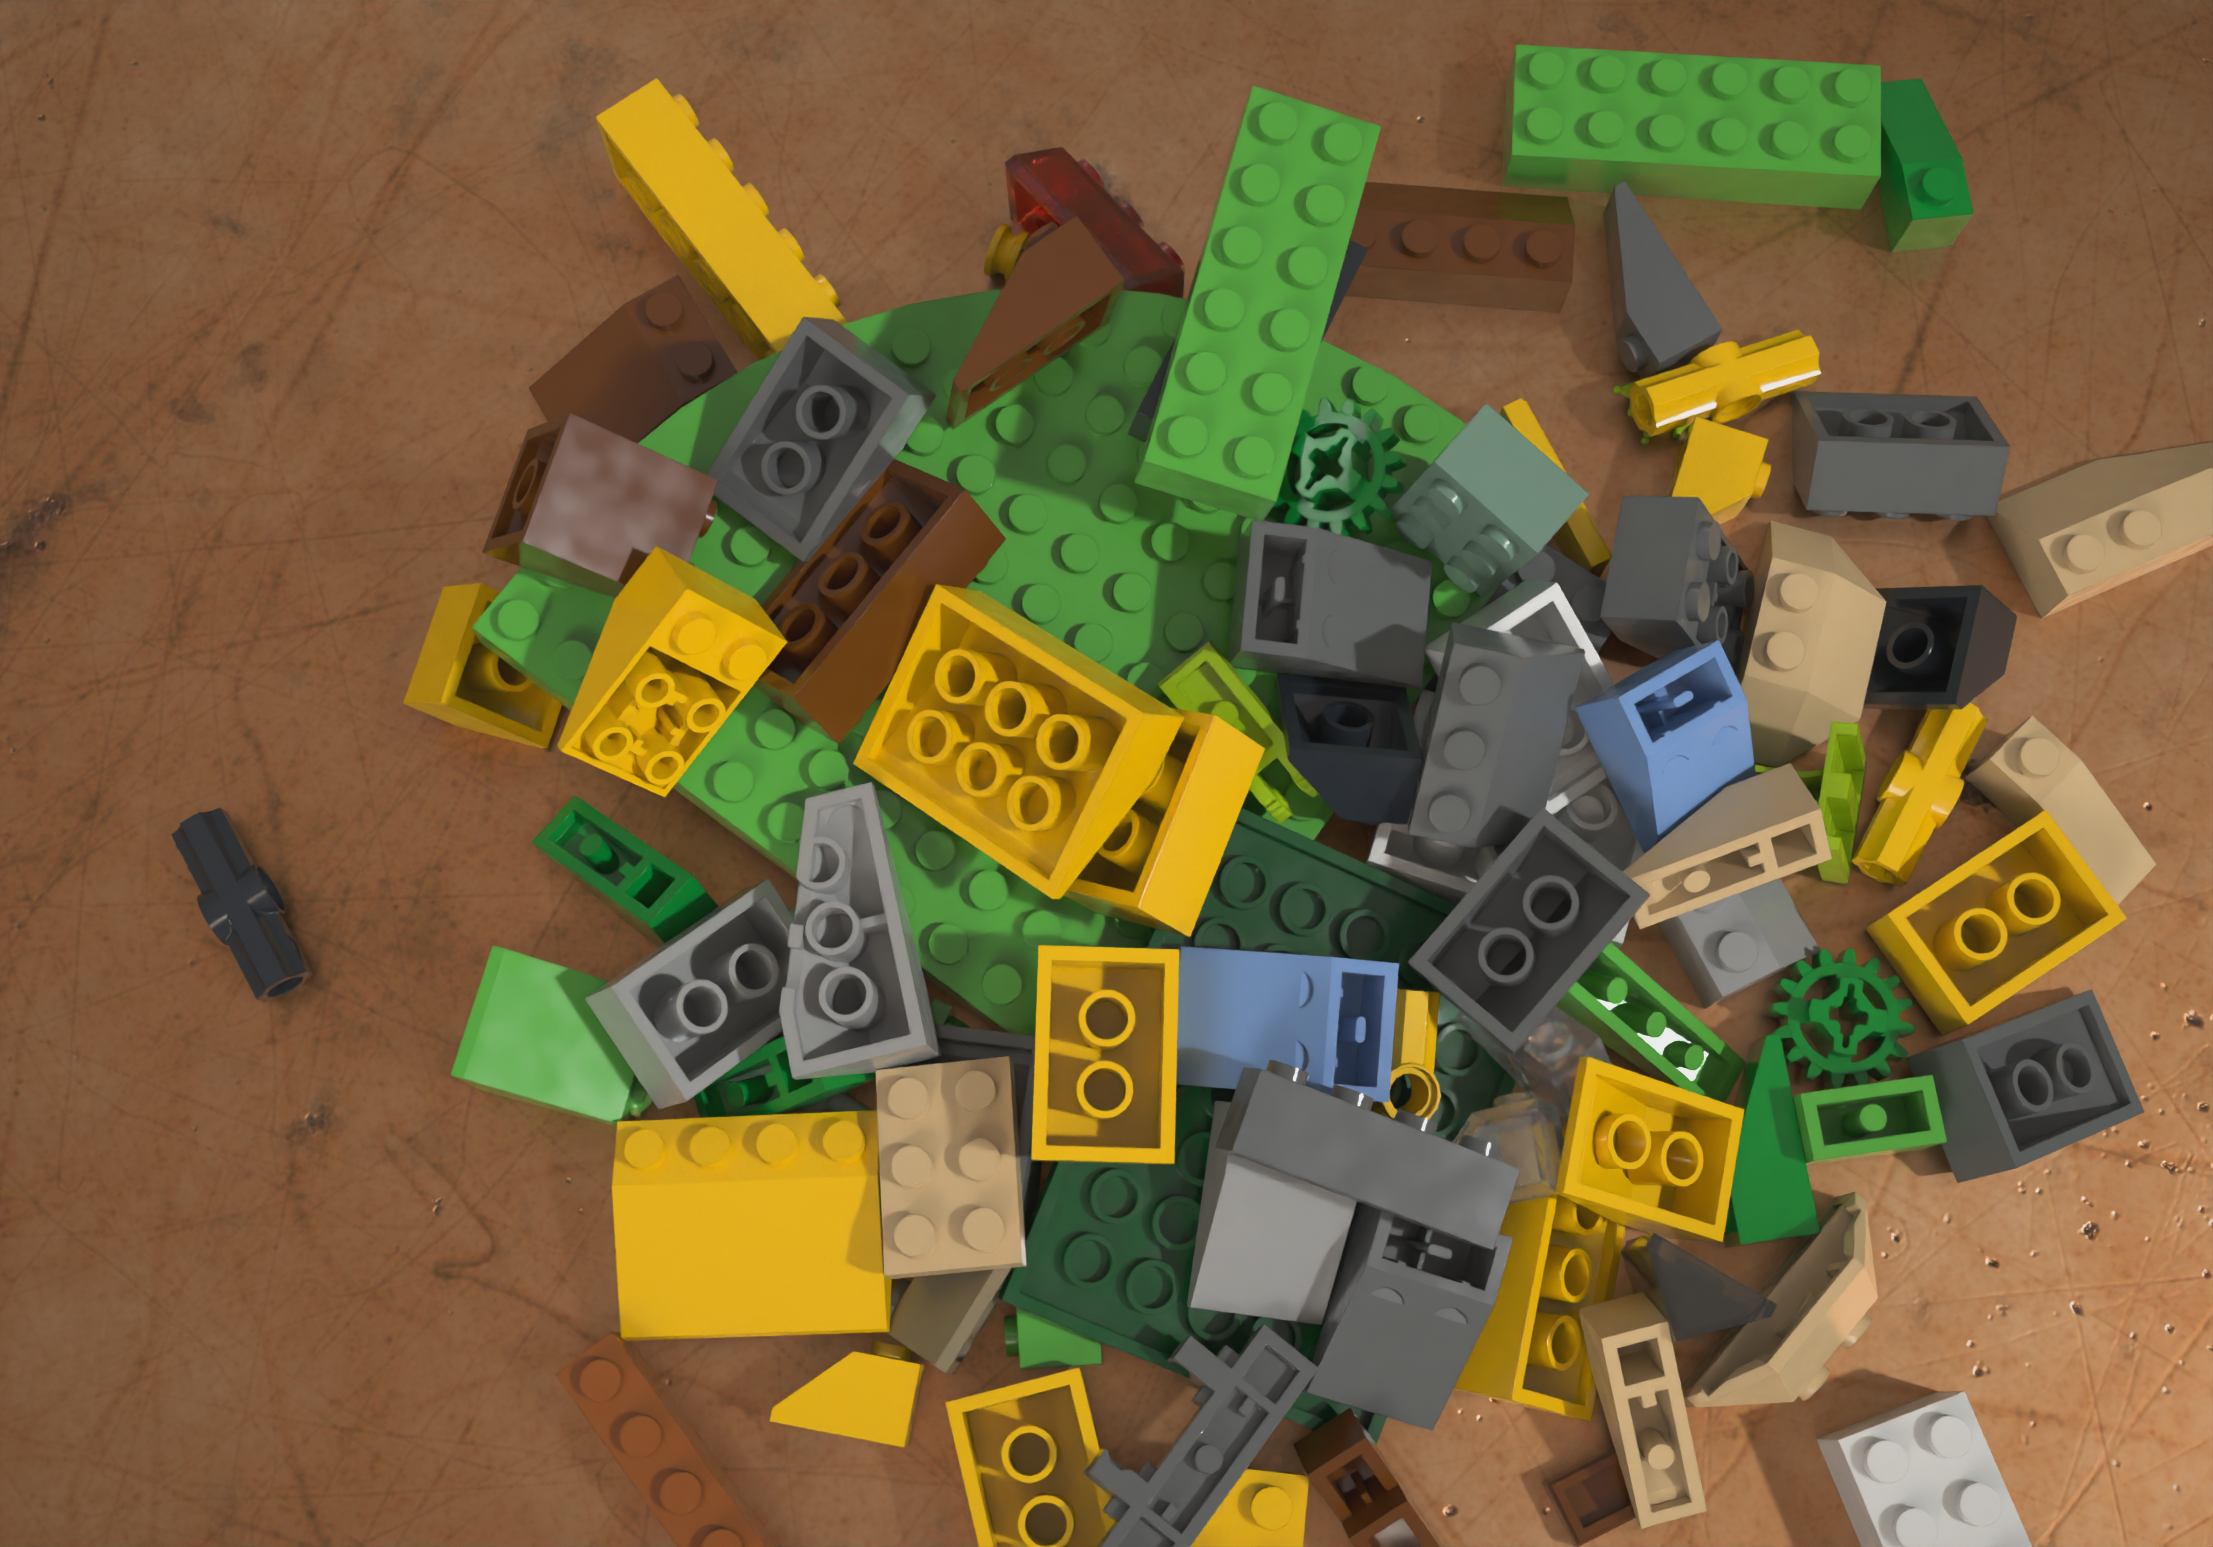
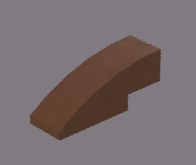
M1351 1407L1293 1444L1307 1476L1341 1521L1348 1538L1355 1547H1444Z

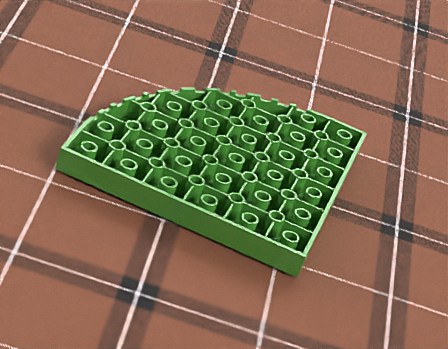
M1002 289L912 303L843 324V327L936 394L935 399L895 459L966 489L1006 538L989 559L986 567L976 575L966 589L982 591L1170 708H1176V706L1159 687L1158 683L1207 642L1212 641L1228 660L1239 538L1254 519L1134 483L1145 442L1128 435L1134 417L1177 335L1187 301L1186 298H1178L1160 293L1121 290L1110 322L954 430L945 420L953 380ZM1322 340L1303 409L1312 417L1319 414L1320 400L1328 398L1334 404L1337 412H1341L1346 400L1353 399L1361 407V417L1372 408L1384 419L1380 430L1391 427L1400 439L1396 446L1389 451L1401 453L1407 461L1406 467L1392 472V476L1405 487L1403 493H1387L1384 501L1392 508L1432 461L1464 428L1466 423L1394 375ZM782 350L751 364L683 406L638 444L707 474ZM1337 431L1327 432L1315 439L1334 436ZM1374 456L1366 463L1367 481L1370 483L1374 473ZM1299 458L1295 468V485L1301 478ZM1331 462L1324 472L1337 479L1344 469ZM713 495L711 500L717 503L714 520L708 532L702 538L697 539L689 562L693 563L700 570L756 599L761 606L800 559ZM1354 501L1334 504L1329 511L1346 508L1353 504ZM1272 508L1263 521L1286 524L1284 520L1288 511L1277 512ZM1376 511L1371 514L1369 519L1372 523L1373 532L1368 535L1357 525L1349 526V537L1432 561L1425 646L1448 632L1452 622L1460 624L1483 609L1498 588L1496 587L1482 598L1476 591L1467 592L1458 587L1446 575L1444 571L1445 564L1427 548L1419 549L1414 547L1399 534L1395 527L1397 521L1391 516L1386 517ZM521 567L472 626V629L484 646L571 711L615 598ZM1425 653L1422 688H1406L1410 707L1436 673ZM1233 667L1282 727L1275 689L1277 674L1306 675ZM890 682L865 711L859 723L848 732L839 744L799 722L753 685L673 788L799 882L796 878L806 798L872 782L879 802L923 975L997 1032L1035 1036L1038 945L1116 948L1143 947L1151 927L1095 913L1065 895L1061 899L1050 898L853 764ZM1277 758L1260 773L1286 798L1292 815L1283 823H1279L1250 790H1248L1242 808L1314 840L1335 811L1319 793L1315 797H1311L1306 792H1303Z

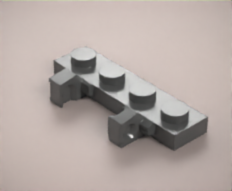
M1265 1324L1257 1328L1239 1354L1225 1345L1215 1356L1192 1336L1183 1338L1167 1362H1176L1189 1371L1190 1381L1201 1387L1191 1400L1199 1408L1156 1467L1146 1462L1136 1474L1131 1469L1126 1470L1109 1457L1107 1449H1101L1086 1468L1083 1474L1111 1497L1102 1511L1115 1521L1097 1547H1190L1319 1368Z

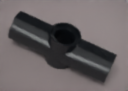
M222 808L208 812H199L181 822L180 827L171 835L177 849L187 864L188 870L191 872L202 893L197 896L199 908L217 938L223 944L229 945L256 999L266 1002L277 997H284L302 987L304 982L313 974L308 966V962L301 953L299 944L291 934L282 916L286 913L285 903L266 871L259 864L254 863L228 812Z

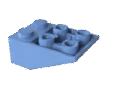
M1719 640L1672 651L1574 707L1644 854L1724 788L1756 776L1747 699Z
M1179 946L1176 1084L1236 1089L1244 1067L1266 1070L1269 1060H1275L1309 1073L1306 1086L1330 1095L1333 1086L1339 1085L1365 1094L1376 1102L1389 1103L1399 963Z

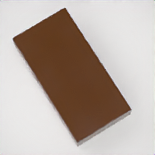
M1614 1446L1542 1482L1573 1546L1579 1547L1636 1518Z

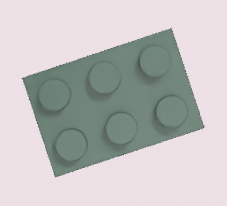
M1486 403L1392 506L1391 510L1393 513L1391 517L1397 521L1395 527L1407 542L1419 549L1427 548L1445 564L1444 571L1452 582L1467 592L1476 591L1484 598L1536 556L1589 496V493Z

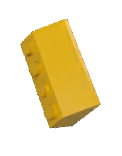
M1501 1121L1493 1140V1144L1501 1148L1498 1160L1520 1168L1499 1234L1512 1237L1513 1241L1495 1305L1453 1389L1591 1422L1597 1387L1591 1371L1578 1308L1613 1300L1626 1226L1555 1193L1566 1129Z

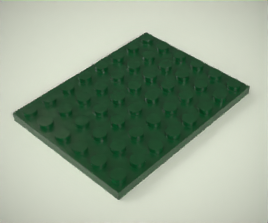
M1241 808L1191 936L1187 937L1151 927L1142 948L1178 949L1179 946L1399 963L1397 988L1437 992L1413 971L1408 961L1457 905ZM1440 994L1434 1075L1440 1085L1441 1098L1438 1109L1430 1118V1120L1438 1123L1434 1136L1458 1144L1461 1134H1465L1491 1144L1493 1143L1536 1029L1514 1054ZM1406 1074L1396 1078L1391 1085L1390 1101L1395 1109L1406 1105L1411 1097L1412 1084ZM1176 1084L1174 1164L1054 1161L1025 1230L1027 1266L1011 1269L997 1297L1008 1304L1189 1379L1190 1374L1188 1370L1176 1362H1167L1183 1338L1192 1336L1215 1356L1225 1345L1239 1354L1257 1328L1265 1324L1312 1362L1324 1323V1319L1322 1325L1187 1306L1215 1101L1232 1102L1236 1089ZM1358 1202L1356 1203V1206H1355V1210H1354V1213H1353L1352 1221H1351V1224H1350V1228H1349V1231H1348V1235H1347V1238H1346V1242H1345V1245H1344V1249H1343V1252H1342V1256H1341V1259H1340V1263H1339V1266H1338V1270H1337V1273H1336V1277H1335V1280H1334V1284H1333V1287H1332V1291H1331V1294H1330V1298H1329V1301H1328V1305H1329V1302H1330V1299H1331V1295H1332L1333 1288H1334V1285H1335V1281H1336V1278H1337V1274H1338V1271H1339V1268H1340V1264H1341V1261H1342V1257H1343V1254H1344V1250H1345V1247H1346V1243H1347V1240H1348V1237H1349V1233H1350V1230H1351V1226H1352V1223H1353V1219H1354V1216H1355V1213H1356V1209H1357V1206H1358ZM1303 1390L1283 1418L1316 1430L1351 1407L1375 1444H1377L1387 1417L1306 1393Z

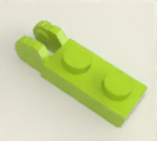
M1212 641L1207 642L1158 683L1159 687L1177 709L1216 715L1265 748L1249 790L1279 823H1283L1292 815L1289 803L1281 792L1275 789L1260 773L1277 758L1303 792H1306L1311 797H1315L1318 794L1289 762L1281 725Z

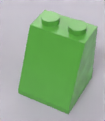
M492 946L451 1076L484 1092L617 1127V1122L635 1121L636 1117L644 1118L652 1102V1099L585 1000V997L609 982L608 980L509 949Z

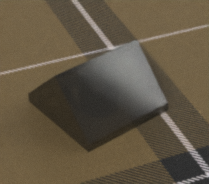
M1654 1232L1627 1240L1621 1251L1633 1294L1644 1292L1666 1318L1672 1342L1771 1317L1777 1306L1776 1303Z

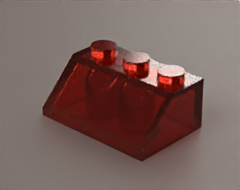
M1063 147L1016 154L1005 162L1010 219L1022 231L1033 234L1039 228L1051 222H1054L1059 228L1077 216L1125 279L1121 290L1160 293L1183 298L1185 266L1180 256L1169 244L1165 242L1157 244L1143 230L1144 224L1142 219L1129 203L1124 200L1117 203L1103 189L1104 184L1100 175L1089 162L1084 159H1080L1077 162Z

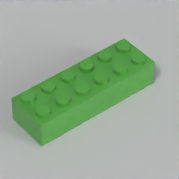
M1517 44L1515 46L1506 80L1502 187L1611 194L1614 186L1625 181L1632 193L1639 196L1861 210L1881 177V65Z
M1254 85L1252 86L1236 128L1134 483L1260 522L1265 519L1277 502L1381 126Z

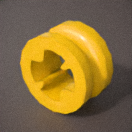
M1001 223L990 242L984 262V274L994 277L997 273H1001L1005 276V282H1007L1022 252L1025 251L1022 247L1024 242L1032 234L1022 231L1020 235H1014L1011 226Z

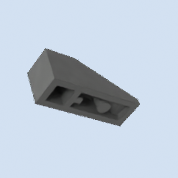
M1623 181L1614 186L1604 210V228L1617 351L1625 367L1633 373L1638 372L1642 379L1686 366L1695 356L1714 346L1723 329L1627 183Z

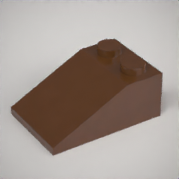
M1077 216L1059 228L1054 222L1048 223L1035 231L1024 242L1022 247L1025 251L1022 252L953 380L945 419L953 430L1110 322L1125 279Z
M676 275L623 304L533 383L529 390L547 421L572 413L633 442L639 443L680 408L738 372L679 275Z

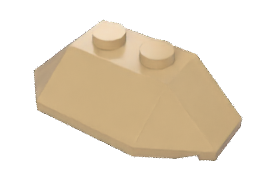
M1770 520L1767 524L1754 579L1755 591L1753 602L1747 608L1742 629L1744 644L1739 667H1733V671L1748 703L1754 764L1778 768L1828 740L1831 721L1856 723L1860 720L1886 601L1831 536Z
M1856 1192L1835 1198L1818 1219L1820 1233L1803 1237L1681 1386L1686 1407L1794 1402L1798 1396L1805 1401L1822 1386L1830 1374V1370L1824 1365L1839 1345L1844 1349H1848L1864 1334L1872 1321L1866 1312L1878 1298L1865 1199Z

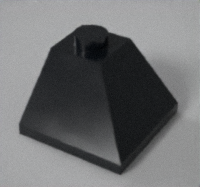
M1983 585L1875 588L1885 599L1886 607L1863 709H1963L2005 675L2017 615Z
M1277 674L1275 689L1289 762L1342 820H1354L1367 825H1379L1382 823L1408 825L1424 759L1406 688L1330 678Z

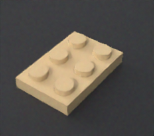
M1010 1056L875 1070L884 1276L889 1279L1027 1266L1014 1061Z

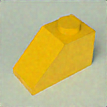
M1696 417L1683 438L1666 496L1699 497L1719 525L1737 517L1750 497L1759 500L1764 492L1772 464L1762 461L1769 439Z
M873 1341L870 1354L853 1351L772 1407L770 1421L899 1447L910 1446L926 1365L910 1362L912 1350L908 1347Z

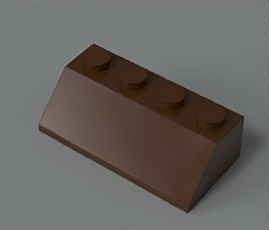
M1366 182L1350 240L1367 248L1368 251L1345 296L1560 313L1573 278L1575 223L1568 198Z
M894 459L808 562L799 560L761 605L787 640V643L755 682L754 686L799 722L839 744L848 732L859 723L865 711L892 680L936 584L966 589L976 575L986 567L989 559L1006 538L966 489Z

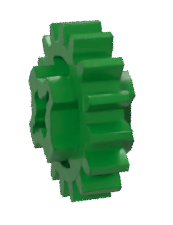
M1323 398L1320 400L1319 414L1313 417L1302 408L1277 502L1272 507L1277 512L1288 511L1284 520L1286 524L1305 526L1307 523V527L1323 530L1330 528L1331 532L1349 537V526L1357 525L1367 535L1373 532L1369 516L1375 511L1386 517L1391 516L1393 511L1384 499L1387 493L1400 494L1404 492L1405 487L1392 476V472L1406 467L1407 461L1401 453L1389 451L1396 446L1400 439L1391 427L1380 430L1384 419L1377 411L1372 408L1361 417V407L1353 399H1347L1342 406L1341 412H1337L1334 404L1328 398ZM1337 431L1334 436L1315 439L1327 432ZM1374 456V473L1370 483L1367 481L1366 463ZM1299 458L1301 478L1295 485V468ZM1331 462L1344 469L1337 479L1324 472ZM1354 501L1353 504L1346 508L1329 511L1334 504Z
M1847 948L1839 953L1835 963L1827 949L1820 950L1812 955V967L1801 959L1788 968L1794 981L1782 978L1773 985L1772 989L1784 1000L1783 1002L1773 1003L1765 1008V1015L1780 1020V1028L1770 1034L1780 1033L1781 1041L1785 1042L1788 1048L1784 1053L1786 1065L1795 1061L1803 1065L1800 1072V1082L1806 1084L1813 1081L1818 1075H1822L1825 1090L1841 1088L1844 1078L1849 1087L1868 1084V1075L1879 1082L1892 1075L1885 1059L1896 1063L1906 1059L1908 1052L1902 1045L1897 1043V1039L1914 1034L1915 1026L1900 1021L1899 1013L1913 1006L1911 999L1894 998L1891 991L1897 987L1901 979L1898 975H1894L1881 980L1876 975L1880 960L1876 957L1871 958L1861 966H1857L1854 949ZM1828 979V985L1823 987L1821 1000L1814 998L1808 1001L1802 1000L1812 984ZM1863 991L1866 992V994L1871 998V1000L1873 1001L1875 1007H1874V1006L1872 1005V1003L1868 1000V998L1864 995ZM1839 1008V1018L1850 1022V1028L1840 1033V1023L1829 1019V1013ZM1802 1032H1805L1813 1042L1817 1052L1808 1044ZM1877 1041L1872 1051L1864 1059L1851 1063L1852 1056L1857 1054L1858 1042Z

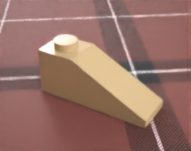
M2033 715L2009 732L1965 777L2018 827L2044 810H2047L2117 905L2156 865L2153 858L2084 762Z
M1791 763L1727 786L1627 867L1623 873L1650 894L1648 900L1634 915L1639 929H1643L1828 861L1832 857L1821 808Z
M1644 1292L1578 1308L1591 1371L1638 1525L1642 1529L1706 1512L1707 1508L1668 1321Z

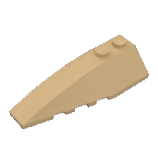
M2213 442L2095 460L1998 501L1995 516H1987L2041 618L2213 545Z

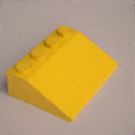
M936 584L853 764L1050 898L1061 899L1153 781L1185 717L982 591Z
M877 1110L617 1122L612 1199L621 1338L624 1341L890 1332L892 1279L884 1276Z

